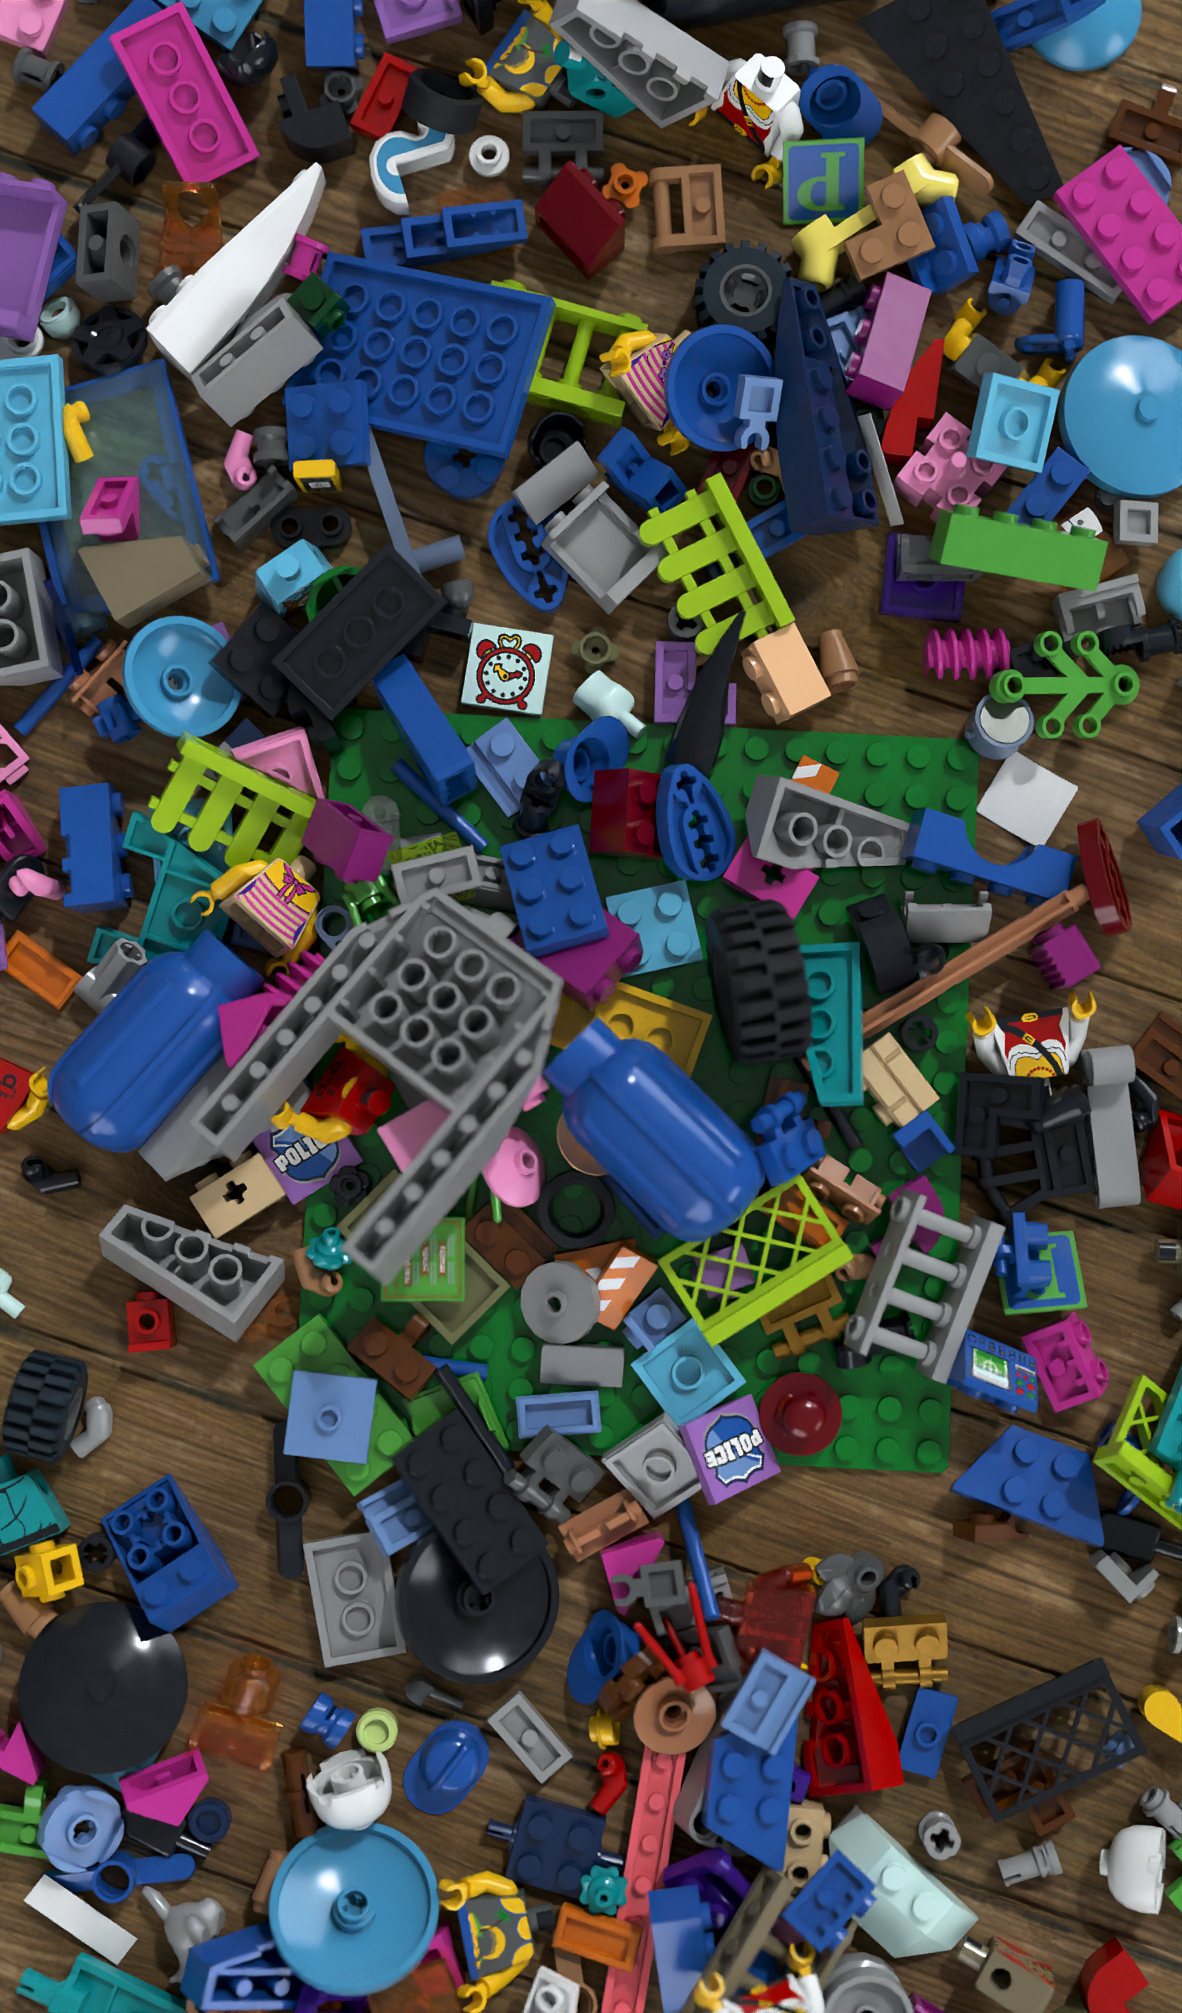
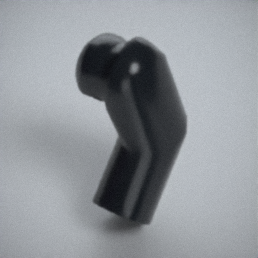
M1135 1070L1134 1081L1128 1082L1129 1092L1136 1099L1135 1111L1132 1112L1133 1130L1137 1133H1143L1144 1131H1151L1158 1123L1160 1097L1142 1074Z
M36 1155L27 1156L21 1163L23 1178L42 1194H52L82 1187L78 1168L57 1172Z
M908 1564L899 1565L880 1583L879 1595L882 1617L902 1616L901 1598L912 1588L916 1589L921 1582V1576L917 1569Z

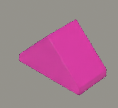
M6 789L1 791L0 855L6 863L15 855L30 854L38 857L47 852V847L20 798Z
M262 993L217 1006L227 1066L234 1069L293 999L291 995Z
M655 1531L614 1543L601 1549V1557L614 1601L626 1598L630 1593V1588L625 1582L612 1583L611 1578L617 1574H627L634 1579L641 1578L639 1566L654 1563L665 1543L663 1534ZM631 1605L626 1607L616 1606L617 1612L625 1616Z
M199 1748L118 1778L128 1811L178 1827L209 1780Z

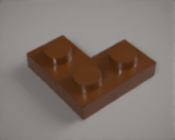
M1032 1739L1017 1748L1031 1753L1035 1741ZM1038 1749L1037 1756L1044 1758L1040 1749ZM1014 1751L1006 1753L999 1773L1022 1782L1029 1757ZM997 1759L983 1767L994 1771ZM1035 1760L1027 1784L1045 1790L1053 1786L1055 1777L1047 1764ZM981 1771L987 1786H989L992 1775ZM972 1773L961 1778L983 1820L992 1816ZM997 1778L992 1797L1000 1811L1016 1802L1020 1786ZM1025 1789L1022 1800L1037 1793ZM1063 1792L1025 1810L1040 1837L1076 1818Z

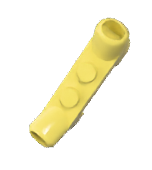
M924 153L911 157L892 171V174L904 169L919 208H927L942 196L953 197L955 201L959 183L956 174L933 169ZM870 204L835 227L827 215L824 214L795 235L790 245L801 259L798 280L816 285L818 293L826 292L833 286L838 257L845 251L843 243L879 226Z

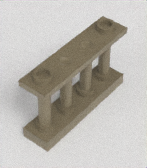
M766 1864L763 1865L697 1981L698 1983L699 1980H702L705 1988L712 1992L708 1987L707 1980L711 1973L718 1974L723 1979L725 1987L719 1998L720 2002L733 1996L738 1988L747 1991L766 1984V1982L747 1972L760 1949L787 1964L786 1956L790 1945L769 1934V1931L779 1913L785 1911L795 1900V1897L791 1896V1892L796 1884ZM852 1917L843 1926L849 1932L848 1935L833 1952L827 1947L821 1953L815 1949V1956L810 1965L812 1975H817L820 1990L823 1989L841 1954L852 1942L854 1931L859 1924ZM795 1949V1953L798 1957L802 1959L806 1958L805 1954ZM798 1972L794 1975L795 1979H799ZM694 1988L680 2013H711L709 2008L698 2005L694 2000Z

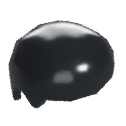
M267 30L263 31L265 38L256 31L250 32L238 40L231 52L226 49L215 60L219 70L233 85L243 88L256 86L268 79L272 74L279 59L276 41Z
M554 411L540 418L531 428L527 438V451L534 468L539 471L577 440L583 446L586 453H588L589 448L584 423L570 412Z

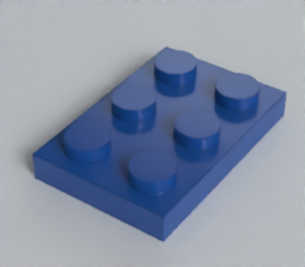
M579 824L499 846L527 954L534 958L610 936Z

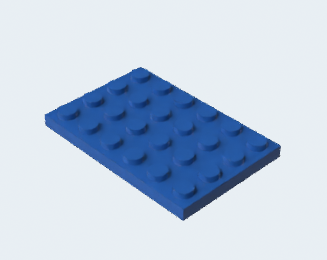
M328 252L321 279L333 291L338 292L351 309L347 312V319L337 331L329 332L325 338L321 337L311 327L323 349L309 365L301 367L289 377L287 387L361 379L367 382L368 419L371 429L508 459L556 303L553 298ZM284 393L283 400H282V403H281V404L286 408L285 393Z

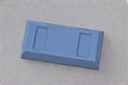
M598 1390L516 1396L519 1438L536 1437L546 1424L561 1435L601 1432Z

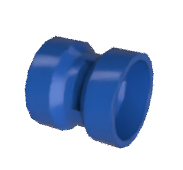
M998 210L985 214L981 223L968 222L963 225L976 264L984 261L987 254L991 253V251L1001 253L1011 246L1012 239L1008 225Z
M322 1691L305 1715L299 1728L308 1734L316 1733L322 1737L324 1745L334 1750L357 1714L347 1707L340 1709L333 1703V1698Z

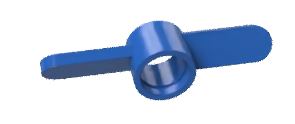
M115 1851L101 1865L85 1867L87 1869L85 1872L68 1873L60 1869L43 1872L39 1880L45 1874L71 1893L94 1890L101 1900L108 1903H118L126 1899L136 1886L190 1879L196 1871V1862L186 1853L173 1854L171 1857L163 1855L136 1859L128 1852ZM109 1865L122 1867L129 1876V1885L124 1888L110 1886L104 1879L103 1868Z

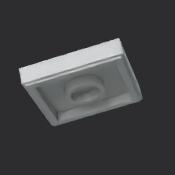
M666 1412L606 1451L601 1459L654 1520L702 1489L679 1427Z

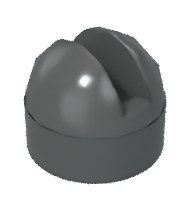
M472 579L455 580L440 586L442 597L448 602L446 605L449 608L462 611L468 608L474 599Z

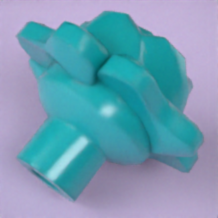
M326 1228L320 1238L313 1237L309 1239L310 1247L306 1250V1256L313 1259L315 1266L333 1271L343 1264L352 1262V1258L341 1249L347 1239L340 1235V1231L337 1228Z
M595 1865L591 1868V1875L585 1874L580 1879L583 1888L580 1894V1901L582 1904H589V1912L591 1914L604 1912L614 1915L617 1912V1906L621 1907L627 1903L625 1890L628 1880L625 1877H619V1870L615 1866L602 1868Z

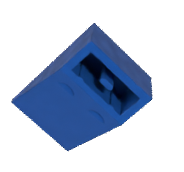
M167 1474L101 1518L149 1623L171 1633L239 1587L222 1551L171 1474Z

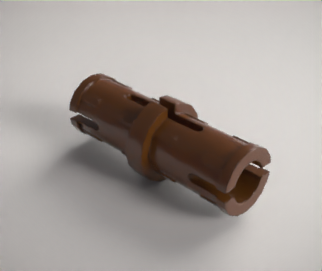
M292 1747L280 1752L286 1782L283 1796L285 1801H289L293 1837L303 1838L314 1835L319 1830L316 1811L310 1801L306 1788L307 1778L310 1775L307 1747Z

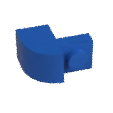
M625 427L619 430L597 457L607 471L604 474L606 479L622 495L646 513L657 507L661 514L677 506L684 497L685 492L688 491L674 470L651 457L634 432Z

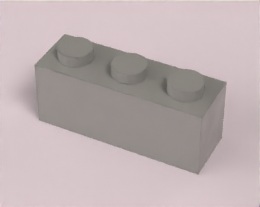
M282 297L190 377L200 397L232 427L240 419L248 417L255 409V406L269 394L280 390L286 380L301 367L309 365L323 347L311 327Z

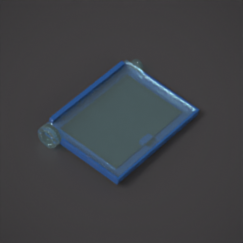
M163 358L128 368L117 374L102 376L64 388L65 405L67 403L72 405L76 401H82L88 408L90 420L80 425L94 456L85 461L75 463L68 448L72 519L38 522L57 603L62 609L68 635L72 637L94 635L108 628L106 615L111 614L77 551L84 546L182 536L192 545L198 543L210 562V565L205 569L212 581L205 585L221 581L167 363ZM138 476L140 483L138 539L101 541L98 534H83L79 519L98 478Z

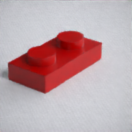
M385 52L350 121L351 130L375 141H378L387 133L395 132L405 112L402 108V99L410 73L420 68Z

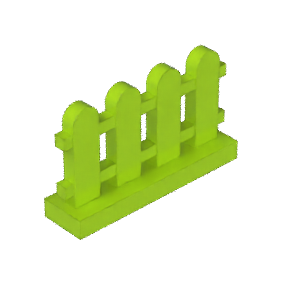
M721 472L705 480L701 488L702 494L697 495L693 488L684 494L687 501L661 514L657 507L647 512L649 520L641 525L638 532L639 540L643 545L654 547L662 543L668 556L660 561L657 567V575L665 583H674L681 580L687 593L678 599L675 609L678 616L685 620L700 617L705 630L701 631L695 638L694 647L697 653L702 656L711 655L720 638L738 615L737 613L716 624L710 610L734 598L737 599L741 609L747 612L739 641L753 634L759 640L768 635L765 628L771 626L773 632L795 621ZM711 518H716L721 528L720 531L716 532L710 520ZM699 525L705 538L679 550L673 537ZM734 553L740 566L734 568L728 555ZM718 561L724 574L697 587L691 574ZM750 590L753 591L758 601L755 605H753L747 593Z
M183 731L176 744L179 753L183 756L180 761L171 759L167 768L173 771V774L160 798L152 795L147 803L148 807L153 809L150 821L154 830L159 833H168L174 829L177 822H180L190 827L187 840L193 850L198 852L206 851L212 846L214 840L226 845L224 859L230 868L247 863L251 858L263 860L268 864L276 858H280L290 866L304 846L301 841L317 799L240 760L234 759L231 754ZM209 768L219 773L217 780L204 774L205 770ZM197 785H200L210 790V793L197 817L185 812L184 809ZM244 786L256 792L253 799L240 793ZM234 803L247 810L234 834L231 835L221 830V827ZM280 805L292 810L289 817L277 812ZM273 822L283 827L272 849L267 853L257 848L269 824Z

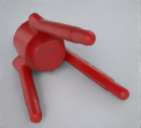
M689 1582L687 1588L702 1656H700L697 1649L689 1653L686 1651L670 1619L664 1617L662 1619L663 1626L679 1656L675 1660L676 1667L640 1622L634 1623V1629L669 1672L676 1687L682 1685L686 1694L715 1680L716 1677L712 1669L718 1666L711 1652L696 1585L693 1582Z

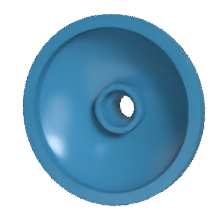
M1106 0L1096 10L1075 23L1030 45L1043 59L1062 69L1091 71L1105 67L1122 56L1134 40L1141 21V0Z
M186 616L160 618L143 627L130 641L122 663L124 690L137 715L154 730L174 738H180L183 731L200 738L215 732L226 724L238 707L241 693L213 669L208 662L227 640L216 629L205 622ZM168 678H173L177 682V690L169 686Z

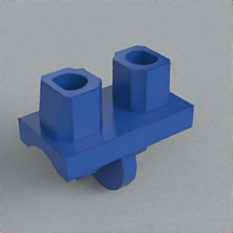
M1013 240L1007 256H997L988 288V302L992 310L998 314H1012L1020 308L1021 304L1027 305L1036 267L1032 266L1035 246Z
M1012 1213V1225L1008 1226L1009 1245H1006L1005 1235L1003 1234L992 1266H995L996 1276L1004 1277L1008 1275L1007 1265H1011L1013 1298H1026L1028 1289L1049 1287L1052 1280L1050 1260H1029L1028 1250H1047L1049 1241L1048 1224L1026 1222L1025 1213Z

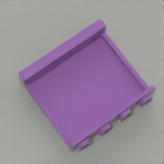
M0 172V337L33 342L68 202L55 190V185L47 180L32 178L31 182L20 181L14 176Z

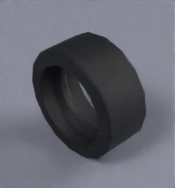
M417 69L410 73L402 99V108L412 119L433 130L453 135H466L474 131L483 104V97L477 92L475 87L462 86L458 77L431 69Z
M570 1170L556 1175L545 1185L538 1199L537 1216L542 1230L551 1241L565 1248L583 1249L595 1245L608 1234L614 1222L615 1203L611 1190L601 1178L582 1173L578 1170ZM571 1185H583L591 1189L598 1197L601 1205L600 1217L596 1225L589 1231L580 1234L568 1233L562 1230L554 1221L552 1215V1202L557 1193Z

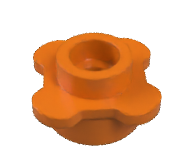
M616 163L610 169L611 178L609 183L603 186L602 195L606 200L610 197L613 198L621 207L635 209L640 204L642 188L648 184V176L644 171L634 172L627 169L625 164ZM623 183H627L629 187L627 189H623L621 185Z

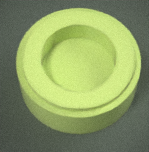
M377 1707L367 1710L360 1717L357 1724L356 1736L358 1742L369 1752L376 1753L377 1751L384 1752L394 1744L398 1735L397 1719L393 1713L384 1708Z

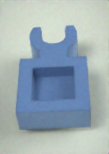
M739 374L733 416L743 419V424L738 427L735 433L734 442L736 446L746 449L749 436L755 433V447L760 450L767 449L769 434L765 429L766 421L777 422L783 386L782 379Z

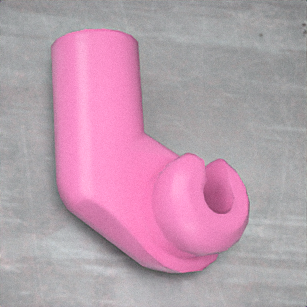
M236 429L224 460V467L233 485L239 490L245 491L253 488L257 482L256 471L248 457L254 441L252 435Z
M28 868L17 870V875L9 879V887L20 897L25 896L30 891L40 897L58 900L65 894V886L62 881L47 877Z

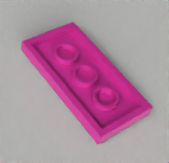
M182 1L109 36L108 40L188 194L259 159L260 154Z
M1118 145L1055 191L1052 198L1150 326L1182 302V225L1124 148Z

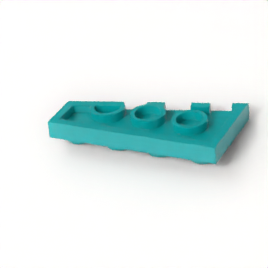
M861 943L800 945L801 955L804 958L806 967V978L809 983V997L812 1005L811 1020L813 1022V1031L811 1032L812 1043L806 1050L819 1103L822 1107L864 1105Z

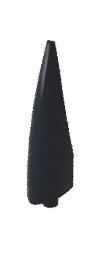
M741 610L703 666L685 702L670 740L668 753L664 761L674 765L690 764L705 777L714 772L724 737L730 674L746 611Z

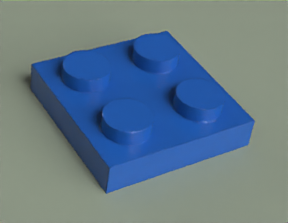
M358 379L285 388L290 471H293V463L295 461L332 459L338 468L371 465L367 382Z

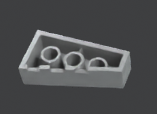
M556 1L549 25L661 129L719 100L730 62L638 1Z
M125 1204L99 1234L103 1257L234 1342L239 1340L285 1280V1264L282 1258L273 1255L266 1257L252 1252L250 1247L234 1243V1245L211 1238L209 1233L198 1229L194 1232L176 1226L174 1221Z

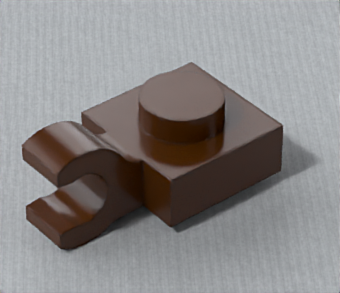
M984 1511L970 1512L969 1519H953V1536L974 1543L1011 1541V1539L1023 1541L1029 1538V1533L1015 1530V1521L1018 1517L1002 1512L998 1519H994V1513Z

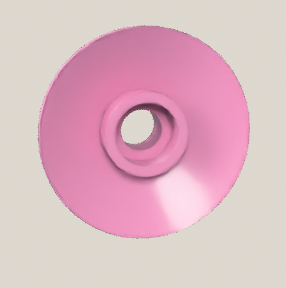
M511 1126L498 1151L482 1169V1172L490 1190L499 1200L512 1207H525L539 1199L546 1185V1165L542 1152L533 1138L520 1128Z

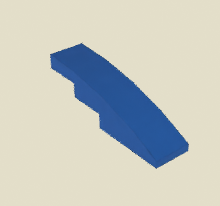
M522 199L444 207L441 210V214L401 218L400 225L363 228L360 233L364 259L407 268L487 253L524 243L528 240Z

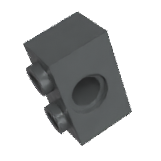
M113 201L80 206L75 284L100 303L136 299L141 222L118 202Z

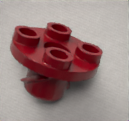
M793 1372L777 1378L765 1390L760 1398L759 1420L764 1435L778 1450L793 1456H809L822 1451L835 1439L841 1426L842 1408L836 1392L824 1379L813 1373Z

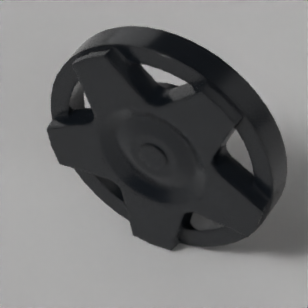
M115 305L102 307L101 311L88 317L80 326L76 327L72 337L73 351L80 365L88 372L96 375H113L132 367L143 356L148 345V332L142 319L135 312L125 308H116ZM139 336L138 342L132 350L130 342ZM82 346L87 347L84 355L82 354ZM107 359H114L117 361L110 364H102Z

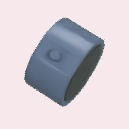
M988 694L982 698L967 717L965 737L972 749L982 757L992 760L1006 759L1015 754L1032 734L1034 714L1028 703L1022 698L1017 702L1001 704Z

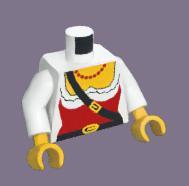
M756 53L748 61L742 58L729 61V68L719 100L712 104L711 109L767 157L772 155L768 162L756 166L751 174L752 180L756 181L766 171L769 175V180L764 189L777 185L782 180L783 171L780 165L783 162V141H799L803 134L804 126L798 106L801 90L794 81L784 74V63L777 57H764L762 54ZM707 107L696 111L695 119L688 126H693L704 118L707 113Z
M1075 991L1070 992L1068 995V1002L1072 1010L1070 1013L1068 1012V1007L995 1019L989 1008L984 1006V1018L976 1021L971 1011L968 1012L966 1020L973 1029L977 1057L992 1074L1045 1078L1043 1101H1045L1052 1095L1049 1077L1068 1074L1069 1067L1077 1061L1086 1039L1089 1017L1094 1014L1097 1008L1092 992H1088V999L1082 1004H1077L1078 999Z
M806 1940L804 1943L806 1958L802 1959L796 1955L793 1943L791 1944L786 1961L793 1971L798 1972L799 1979H795L792 1974L723 1999L720 2002L719 1998L725 1989L724 1981L718 1974L711 1973L707 1982L712 1992H709L705 1988L703 1981L699 1980L694 1988V2000L698 2005L709 2008L711 2013H825L817 1975H812L810 1965L815 1956V1947Z

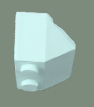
M856 1803L831 1830L830 1838L828 1839L829 1856L831 1857L839 1849L877 1885L871 1892L877 1898L861 1919L855 1913L851 1917L894 1958L951 1950L979 1919L973 1911Z

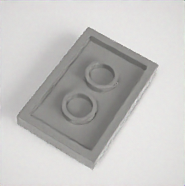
M370 1530L305 1541L303 1548L325 1668L406 1653L408 1649L407 1644L402 1637L396 1618V1581L391 1555L383 1557Z

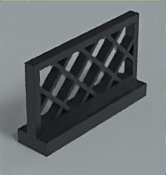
M1097 1657L950 1727L995 1823L1003 1821L1147 1753L1109 1675L1110 1672L1103 1657ZM1102 1685L1105 1686L1112 1700L1107 1717L1084 1709L1088 1693ZM1081 1696L1078 1707L1067 1703ZM1061 1705L1077 1711L1069 1735L1046 1727L1051 1709ZM1115 1709L1123 1724L1112 1720ZM1044 1713L1041 1725L1030 1721V1719ZM1082 1714L1105 1722L1098 1746L1074 1738ZM1021 1723L1039 1729L1031 1753L1008 1744L1013 1728ZM1110 1725L1126 1730L1134 1748L1119 1755L1103 1749ZM1006 1731L1003 1742L991 1738ZM1044 1731L1067 1740L1060 1764L1037 1756ZM985 1740L1001 1746L994 1771L977 1765L970 1747ZM1073 1742L1096 1751L1090 1769L1078 1772L1065 1767ZM1006 1749L1029 1757L1022 1782L999 1773ZM1101 1753L1113 1757L1098 1764ZM1035 1760L1058 1769L1053 1786L1041 1790L1027 1784ZM981 1771L992 1775L989 1786H987ZM1063 1771L1075 1775L1060 1782ZM997 1778L1020 1786L1015 1804L1000 1811L992 1797ZM1025 1789L1037 1793L1022 1800Z

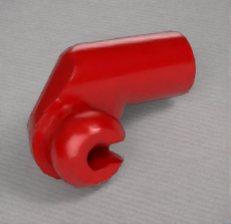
M612 1751L603 1753L597 1760L596 1766L597 1770H600L603 1785L589 1801L591 1806L604 1816L628 1787L625 1762L619 1754Z

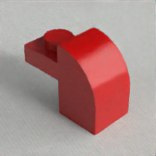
M1116 1936L1089 1956L1084 1963L1079 1979L1080 1995L1089 2013H1131L1124 2003L1149 1985L1140 1968Z

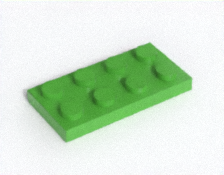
M321 1313L253 1365L288 1412L295 1369L370 1378L355 1357L347 1351L345 1344ZM377 1387L367 1464L325 1460L352 1495L356 1496L393 1467L387 1457L415 1435Z

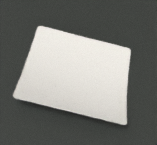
M1016 752L1004 761L977 806V812L1033 845H1045L1077 792L1078 787Z

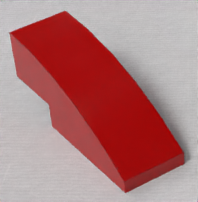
M937 338L922 354L909 373L903 394L889 412L880 438V446L886 465L904 467L913 455L916 429L928 431L934 420L945 339Z

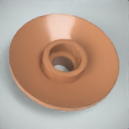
M671 1676L659 1679L649 1685L639 1696L633 1711L634 1728L642 1743L655 1752L667 1755L682 1754L699 1746L710 1734L716 1718V1707L713 1697L705 1686L686 1694L682 1685L676 1687ZM672 1705H678L677 1709L672 1712L665 1711Z

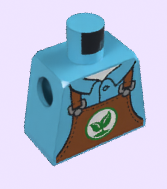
M302 539L257 569L255 572V591L262 602L264 601L286 621L306 607L309 592L315 579L333 568L319 548Z

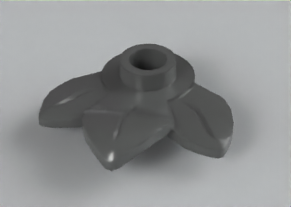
M857 1552L851 1556L844 1553H835L824 1558L815 1566L817 1573L826 1582L816 1597L813 1605L814 1611L825 1616H836L844 1613L845 1618H849L851 1624L863 1619L872 1609L876 1600L875 1588L878 1587L884 1578L885 1568L882 1561L876 1555L867 1552Z

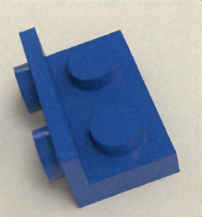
M942 196L921 211L936 247L925 254L907 261L912 282L932 290L931 295H945L979 273L953 197Z
M837 1849L784 1911L782 1916L820 1953L825 1947L833 1952L849 1933L843 1927L849 1918L855 1913L861 1919L877 1900L871 1894L877 1885Z

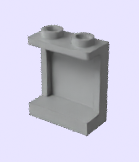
M603 480L595 489L588 484L572 500L576 507L567 516L560 511L544 527L548 534L541 545L609 615L658 567L660 561L667 557L668 554L662 543L654 547H648L640 542L638 537L640 528L607 495L606 490L609 488V485Z

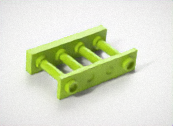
M492 280L491 285L543 295L526 290V287L517 281L503 280V283ZM552 297L556 305L526 402L560 412H570L574 416L621 429L625 416L626 402L620 400V396L617 395L616 390L605 377L602 389L597 390L596 393L581 389V385L578 382L593 331L618 338L619 335L624 333L648 330V324L642 323V319L633 314L620 313L617 316ZM555 320L578 326L564 376L558 379V382L544 379L540 373Z

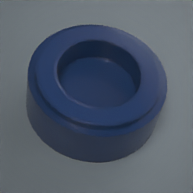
M207 1797L200 1800L193 1807L189 1815L188 1825L192 1835L205 1843L219 1841L226 1835L231 1825V1810L223 1800L216 1797Z

